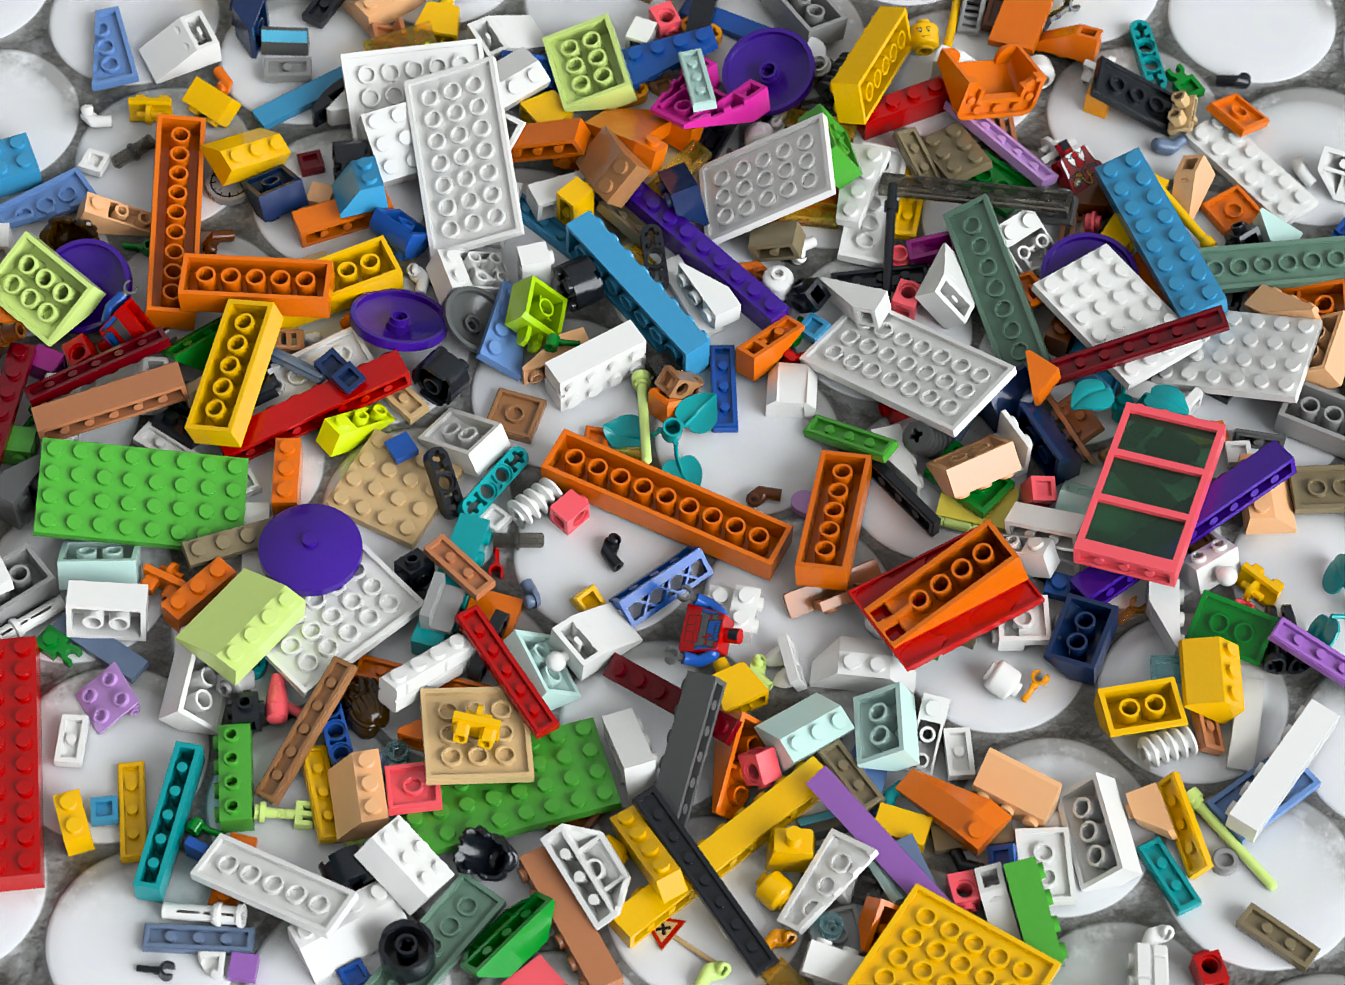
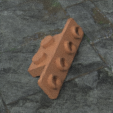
M1050 392L1043 402L1046 405L1048 403L1051 404L1053 410L1050 413L1058 424L1063 422L1066 428L1062 431L1067 435L1070 442L1075 440L1079 446L1075 450L1080 453L1082 460L1088 459L1094 465L1097 461L1085 444L1106 429L1093 410H1071L1072 393L1057 403Z
M872 559L852 567L847 591L881 575L877 560ZM808 586L800 587L782 596L788 615L792 619L814 610L830 614L838 611L839 606L842 604H855L847 591Z

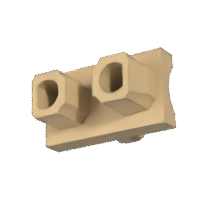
M1184 90L1173 92L1171 96V101L1173 102L1172 109L1168 112L1167 117L1169 120L1167 131L1170 135L1180 131L1184 133L1192 132V129L1197 126L1195 113L1198 98L1196 95L1188 96Z

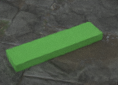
M818 414L814 416L803 430L804 437L851 453L872 455V460L884 464L899 447L897 440Z

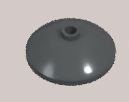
M465 286L456 289L446 299L443 309L444 321L452 337L461 346L475 353L478 351L496 299L493 294L482 288Z

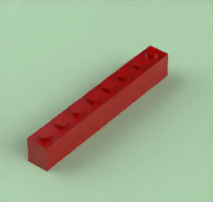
M397 349L386 352L379 358L357 366V369L367 380L349 395L340 391L329 381L317 384L301 394L293 395L288 400L277 405H271L264 411L251 416L241 448L218 447L223 456L249 458V460H252L275 449L276 438H299L320 428L325 418L363 408L411 386L412 381L409 370Z

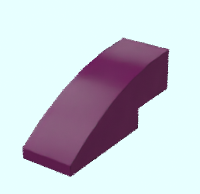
M948 231L905 240L910 263H927V265H932L943 243H946L956 253Z

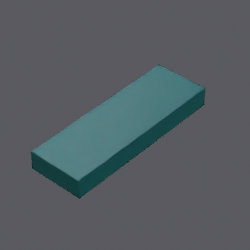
M1159 836L1136 847L1135 850L1138 857L1177 917L1201 906L1202 900Z

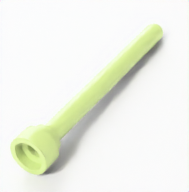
M641 369L632 373L631 383L632 387L637 391L641 459L642 462L650 464L652 456L647 390L651 386V374L647 370Z
M1193 787L1187 791L1193 811H1197L1267 889L1275 890L1277 888L1276 881L1204 804L1205 800L1197 787Z

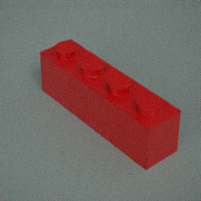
M941 76L882 96L866 124H854L864 141L945 112L946 110L943 107L945 101L949 100V96Z

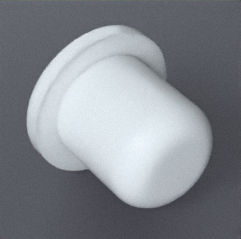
M317 331L307 333L304 336L305 346L308 347L321 341V334Z

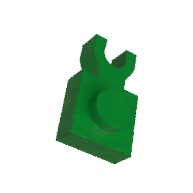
M1181 63L1176 66L1177 74L1173 73L1170 68L1166 70V78L1172 82V90L1174 92L1184 90L1188 96L1196 95L1197 98L1204 96L1205 88L1193 74L1188 76L1185 74V69Z
M50 624L36 638L42 654L53 661L59 656L64 665L71 668L73 662L68 656L75 654L80 658L83 654L78 646L69 645L71 642L67 635Z

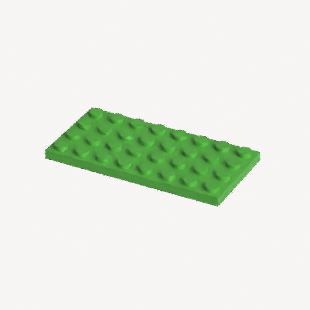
M43 437L33 536L182 550V542L244 525L249 458Z
M592 717L560 725L555 731L537 740L530 733L534 782L441 785L443 810L402 814L400 816L429 845L436 855L456 851L454 846L462 844L459 841V837L463 836L462 832L467 827L475 829L478 825H481L488 832L507 838L543 829L551 825H558L595 814L621 809L622 804Z

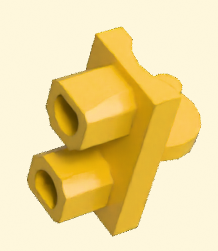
M136 94L135 97L128 98L130 121H146V125H152L153 122H157L158 114L173 115L172 98L169 95H159V97L155 98Z
M1245 562L1241 566L1237 581L1235 582V585L1245 591L1243 599L1249 601L1254 598L1263 606L1275 605L1283 591L1284 583L1278 579L1270 580L1264 575V568L1259 564L1250 565Z
M478 704L477 711L466 710V713L454 710L451 727L453 741L464 744L467 743L468 736L478 737L477 745L480 748L490 750L494 742L499 741L502 720L492 719L493 715L483 713L484 705Z

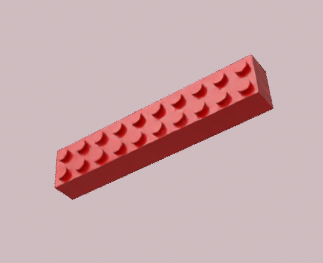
M36 636L0 639V892L45 888L40 650Z

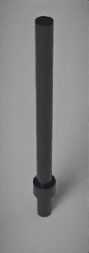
M894 182L888 183L887 200L884 201L886 224L882 290L888 291L890 303L896 213L899 210V201H897L898 184Z

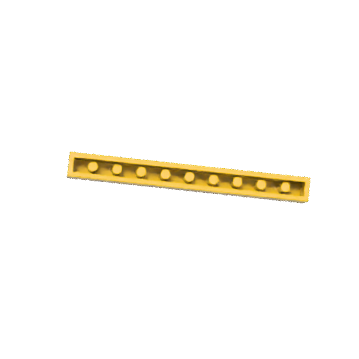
M814 756L807 761L799 762L791 774L787 777H780L774 783L773 788L767 792L759 793L751 805L747 808H740L728 823H721L715 828L711 836L706 840L704 838L700 839L696 843L720 878L768 842L774 828H786L820 801L806 785L824 767ZM684 876L688 891L665 904L650 884L644 888L641 886L632 893L630 899L623 903L620 915L609 922V927L631 949L698 896Z

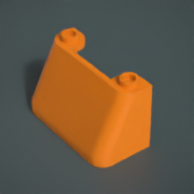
M1019 43L1001 46L993 60L959 62L960 53L955 48H942L937 60L953 112L960 120L1026 115L1033 110L1047 78Z

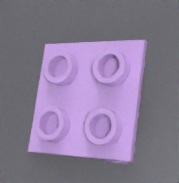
M113 662L75 694L99 735L126 713L135 716L140 712V701L116 662Z

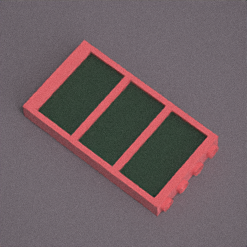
M1126 402L1073 548L1074 563L1175 587L1225 442L1226 425L1220 424L1217 421L1195 418L1191 415L1173 413L1166 409L1147 407L1140 403Z

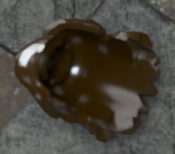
M70 215L51 217L48 220V225L39 234V239L54 251L66 243L79 239L100 240L96 225H93L90 220L76 219Z
M360 676L357 678V682L353 679L351 680L340 699V703L348 727L359 738L368 740L374 738L380 728L387 726L390 720V709L378 699V690L380 688L377 679Z

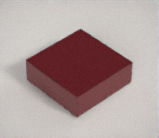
M320 149L297 154L302 178L326 173Z

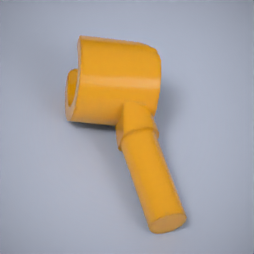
M1037 669L1032 672V683L1021 698L1023 702L1026 703L1039 685L1045 686L1049 683L1050 676L1048 674L1044 676L1042 681L1038 682V675L1042 670Z

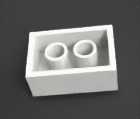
M403 102L360 115L358 123L364 140L367 139L369 156L375 155L384 187L387 188L418 179L407 103Z
M86 580L68 581L66 598L67 637L146 641L149 617L147 584Z
M400 815L373 835L354 855L410 916L455 875L448 868L447 864L434 853L429 845L419 837Z

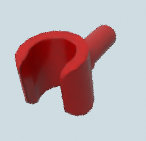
M788 349L784 352L783 355L786 358L782 361L784 363L799 364V358L805 352L796 354L791 349Z
M494 548L493 563L488 569V574L492 577L494 571H499L502 580L504 578V570L499 562V549Z

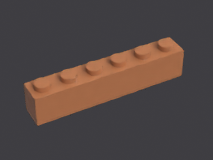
M178 361L123 379H116L111 383L98 387H91L88 390L70 394L64 398L42 403L32 407L31 410L37 432L42 441L43 437L66 439L188 400L190 397Z
M543 845L520 856L517 873L523 884L527 882L531 889L529 890V895L538 891L553 898L555 901L551 927L555 932V935H553L558 948L560 950L564 949L568 955L566 957L567 964L573 973H578L580 977L579 985H623V975L545 846Z

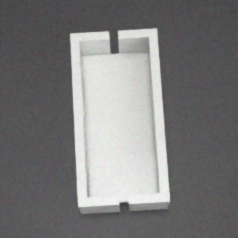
M628 320L545 362L546 392L562 412L568 408L576 407L581 401L589 397L597 396L601 391L611 386H617L624 379L630 377L634 371L646 369V339L633 322Z

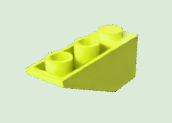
M381 403L373 404L325 418L315 441L330 457L351 451L369 439L375 428L381 431L393 423L396 418Z

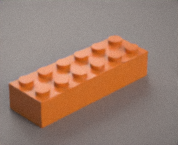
M184 253L178 287L181 311L223 313L228 299L274 302L282 316L330 318L335 282L333 260Z
M821 450L795 562L796 585L847 591L872 479V455Z

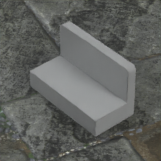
M434 572L419 613L420 628L450 635L455 623V615L460 610L465 591L460 587L447 585L445 573Z

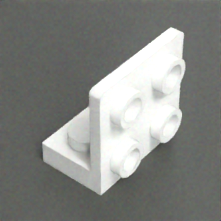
M1006 409L1000 411L997 433L993 435L1011 440L1014 443L1022 468L1014 472V476L1010 478L1014 480L1028 472L1033 444L1030 437L1019 428L1016 418L1012 415L1010 416Z

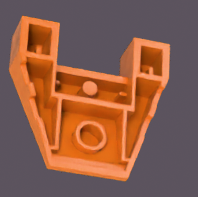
M626 108L606 109L584 122L595 137L604 125L607 126L651 170L648 177L662 169L668 144L687 154L695 148L704 128L683 129L652 114L650 110Z

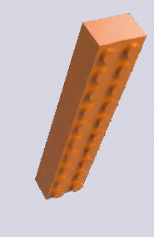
M169 114L157 115L145 315L156 328L161 326L162 328L192 331L195 328L196 312L181 311L178 287L184 253L199 254L204 167V154L200 150V146L205 144L206 118Z
M563 429L541 465V478L546 477L553 481L563 493L573 489L577 494L584 495L591 505L684 545L700 547L703 553L768 581L772 579L792 543V525L567 429Z

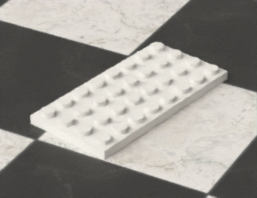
M492 55L404 81L431 258L437 249L468 251L525 235L496 58Z
M892 310L889 311L880 328L857 324L844 313L799 358L801 364L809 365L813 371L954 438L1017 374L1016 366Z

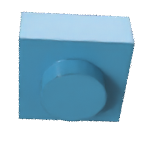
M811 312L801 322L805 325V329L801 334H803V338L814 344L831 327V324Z
M117 795L90 798L92 827L119 824Z

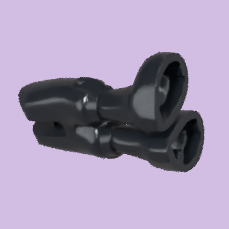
M1282 604L1281 616L1297 625L1291 604ZM1275 605L1264 606V613L1277 617L1278 620L1280 619ZM1269 641L1267 647L1270 649V654L1266 655L1263 659L1264 668L1271 674L1281 675L1286 670L1285 655L1282 653L1281 647ZM1287 652L1289 674L1301 673L1311 667Z

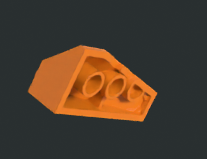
M1345 278L1302 287L1280 289L1285 294H1293L1301 301L1311 302L1316 305L1320 316L1342 310L1345 311ZM1249 291V298L1255 291Z
M743 711L725 712L743 722L730 746L716 738L714 742L712 813L728 821L733 819L734 814L744 806L749 798V790L752 787L745 785L738 755L752 748L765 746L754 729L762 721Z
M913 768L895 787L898 793L926 816L933 817V822L977 858L1012 819L1011 815L991 799Z

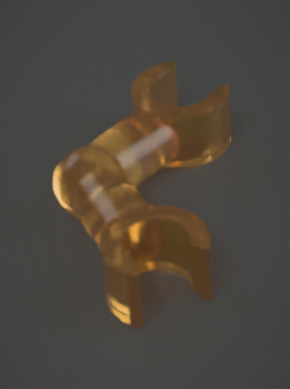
M1138 596L1132 597L1129 606L1119 613L1118 624L1124 625L1132 616L1143 614L1146 603L1136 607L1134 604L1137 602Z

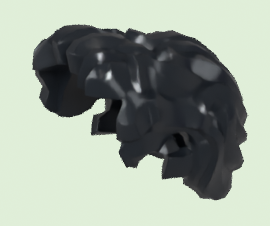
M478 825L475 829L467 827L462 832L463 836L459 837V841L462 844L454 846L456 851L453 853V857H455L453 862L458 873L477 874L483 881L498 882L504 880L507 877V873L511 872L518 863L517 852L507 839L502 835L499 836L496 833L488 832L481 825Z

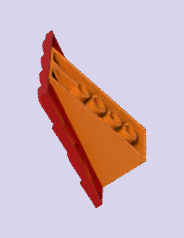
M990 519L847 591L907 672L921 667L942 654H947L980 634H985L1006 621L1013 620L1045 602L1044 597L1029 580L1019 555Z

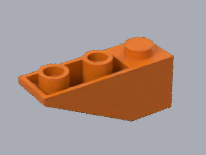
M1077 24L1047 30L1041 33L1035 51L1055 54L1059 58L1074 59L1082 64L1086 59L1094 62L1099 54L1103 29Z

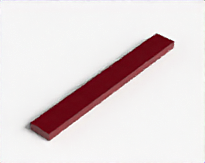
M1222 305L1064 355L1049 360L1050 363L1057 366L1060 370L1061 379L1055 386L1228 331L1230 328Z

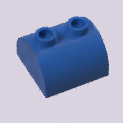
M375 209L370 220V231L377 237L384 235L388 245L395 249L393 254L396 258L402 261L414 259L429 247L426 228L401 209Z

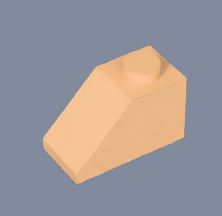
M1156 782L1126 793L1128 803L1124 804L1129 819L1134 818L1139 827L1171 840L1178 839L1162 793Z

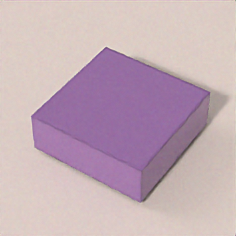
M232 952L227 974L228 981L255 984L260 962L259 954Z

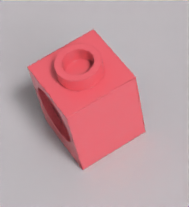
M670 0L649 7V19L657 22L658 40L681 34L682 20Z
M900 278L891 300V310L914 320L920 306V302L915 298V295L921 284Z
M1030 476L1020 485L1022 503L1049 508L1057 501L1055 476Z
M570 489L550 506V521L566 535H569L590 517L589 501L584 495L577 494L573 489Z
M775 746L755 747L738 755L746 786H757L758 789H764L772 786L774 780L782 777Z
M974 870L947 874L945 881L947 897L954 904L972 914L978 911L981 896ZM965 892L969 897H961L957 893Z

